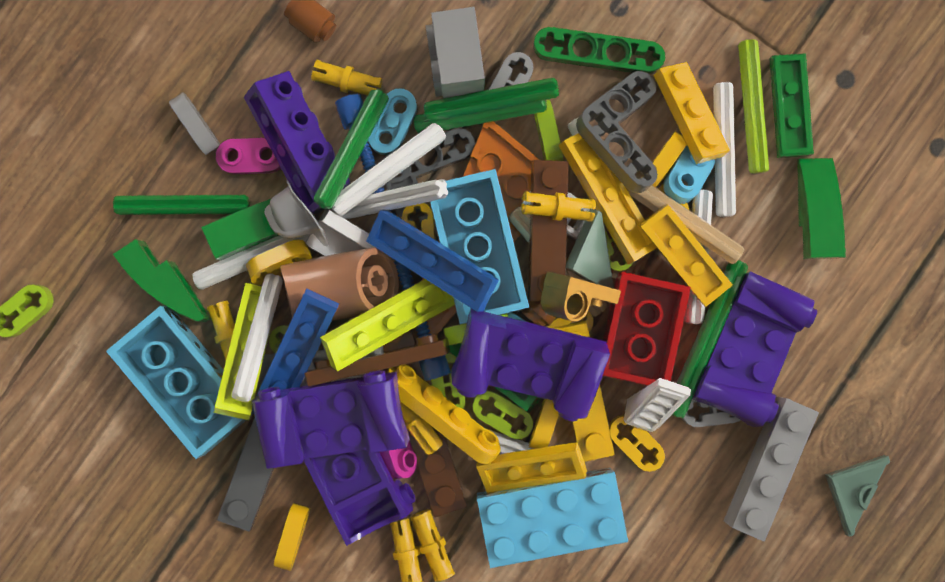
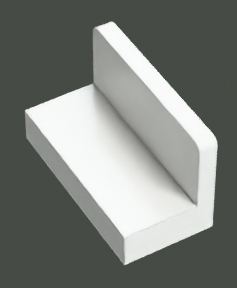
M325 209L318 220V224L329 243L328 246H324L314 234L309 235L306 240L307 246L324 256L376 248L366 242L369 233L329 209Z

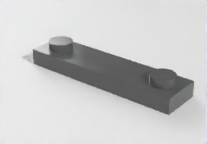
M255 418L217 519L248 532L253 528L274 468H266Z

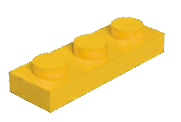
M685 62L660 68L654 74V77L695 163L700 164L724 157L730 149L688 63Z
M669 204L663 205L639 225L686 285L691 287L690 290L705 307L733 285Z
M577 442L499 454L490 464H481L479 462L476 464L487 493L586 479L587 468Z

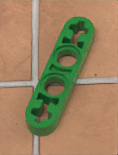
M545 27L539 30L533 43L536 55L545 61L628 73L643 71L652 75L662 67L665 61L663 47L653 41L556 27ZM546 36L553 37V43L563 45L564 38H569L567 55H562L563 47L554 46L551 52L545 51V45L539 44V41L544 42ZM579 40L587 41L592 47V52L587 57H578L573 51V44ZM611 45L621 46L625 52V58L620 62L609 60L606 55L607 48ZM631 47L636 48L634 55L644 56L647 50L652 51V56L658 58V61H654L651 66H647L645 59L635 58L633 65L628 64L632 54Z

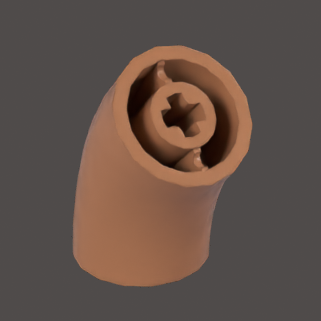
M377 248L327 255L280 266L292 318L306 288L339 303L332 321L358 317L398 294L399 281L395 264L390 256Z

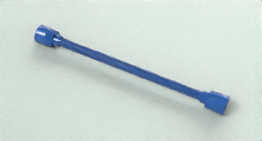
M360 94L347 95L335 102L344 130L351 129L364 104ZM367 141L359 156L361 162H363L362 166H364L365 173L376 165L371 147H369V141ZM381 187L372 194L383 192L384 188ZM393 259L395 267L398 269L397 272L399 273L398 277H400L399 281H401L403 286L402 289L406 290L414 286V279H411L413 276L410 275L411 271L409 268ZM427 321L416 327L417 336L431 335L429 333L430 329H428L429 326L426 325ZM445 355L419 361L424 381L451 373Z

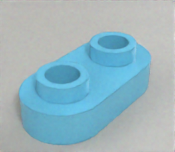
M394 89L387 93L389 101L368 139L370 146L378 154L388 155L400 148L417 113V103L413 94L408 90ZM397 103H404L407 106L406 111L403 113H396L394 107ZM383 133L392 135V140L388 144L380 142V136Z
M686 146L664 180L663 188L665 194L679 204L690 202L700 192L715 164V159L696 164L688 146ZM681 179L686 181L688 186L684 185Z

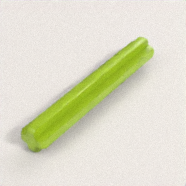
M747 39L739 43L738 49L748 167L750 173L760 174L769 170L759 45L757 40Z

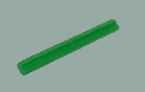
M740 260L734 264L728 263L724 274L733 285L710 304L677 380V384L691 389L690 396L672 416L684 418L748 271V265Z

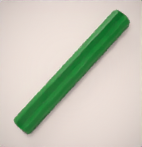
M547 78L428 101L424 103V114L427 120L436 121L557 98L559 96V86L555 78Z
M382 90L370 91L316 192L314 202L321 208H333L386 107L389 97Z
M536 101L436 121L427 120L423 113L414 117V126L419 134L432 123H436L443 130L535 114L547 110V101Z
M246 195L115 196L113 199L114 213L119 215L233 214L248 208L250 203Z

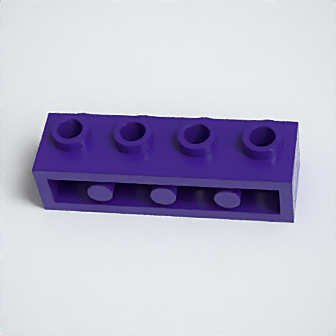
M290 71L254 82L245 94L244 99L285 177L288 179L293 192L309 209L312 215L325 210L314 202V196L334 161L335 155L332 145L326 141L319 128L316 115L310 111L304 100L300 85L294 81ZM348 177V179H347V181H346V183H345L343 189L350 184L349 177Z

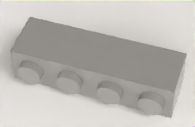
M778 396L775 399V403L779 404L777 414L771 423L765 422L723 520L730 527L764 542L819 412Z

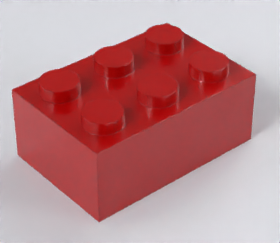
M620 272L617 274L614 289L621 291L618 304L611 303L603 337V341L607 342L610 352L603 376L644 385H650L659 378L671 381L691 287Z

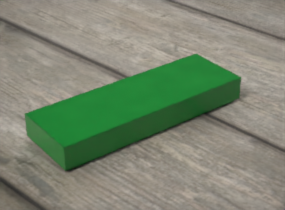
M806 53L771 56L769 60L777 158L811 156L814 154Z

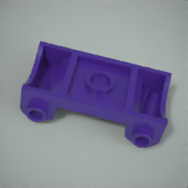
M751 271L746 273L693 396V400L722 410L752 427H761L765 422L771 423L779 407V404L775 403L776 395L772 393V390L795 334L804 327L809 328L816 318L817 309L813 308L814 300Z
M470 308L462 345L451 369L452 385L457 388L461 395L466 397H476L477 394H484L488 385L553 400L554 408L562 418L568 421H577L578 419L587 418L610 357V352L606 341L484 311L476 312Z
M373 371L364 374L363 377L327 382L309 387L301 386L282 390L279 387H270L260 390L258 395L252 400L267 469L301 464L304 459L369 449L371 453L403 449L407 447L410 440L401 411L397 372Z
M369 449L304 459L346 546L387 524L407 517L413 511L412 503L415 502L413 490L408 483L402 484L399 479L393 480L380 452L371 453Z

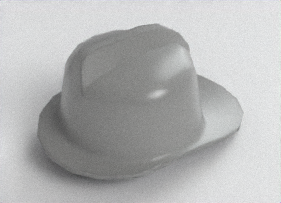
M287 179L288 187L272 197L270 204L264 211L271 229L276 234L288 239L314 234L327 247L329 243L323 230L309 209L293 192Z

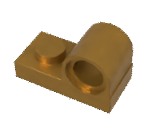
M547 271L541 296V305L544 312L551 316L577 322L586 316L590 305L602 307L603 301L618 304L621 291Z

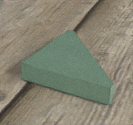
M590 209L589 212L595 213V217L592 222L585 220L567 260L566 268L588 282L614 289L602 213L598 210Z
M883 455L825 474L845 535L850 537L855 534V528L863 511L867 510L878 487L877 483L886 465L890 463L889 456Z

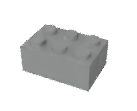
M475 7L432 12L433 24L426 25L436 97L443 96L444 99L484 91L485 77Z

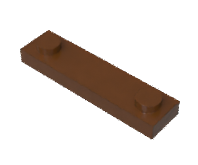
M533 160L531 164V193L554 196L557 192L564 193L565 197H568L569 161ZM530 202V205H536V202ZM530 214L528 301H541L547 271L566 276L567 218L557 221L552 220V216Z
M437 334L416 338L417 345L362 357L338 372L330 365L329 359L314 362L315 369L305 372L308 387L446 355L450 352L448 338L438 340Z

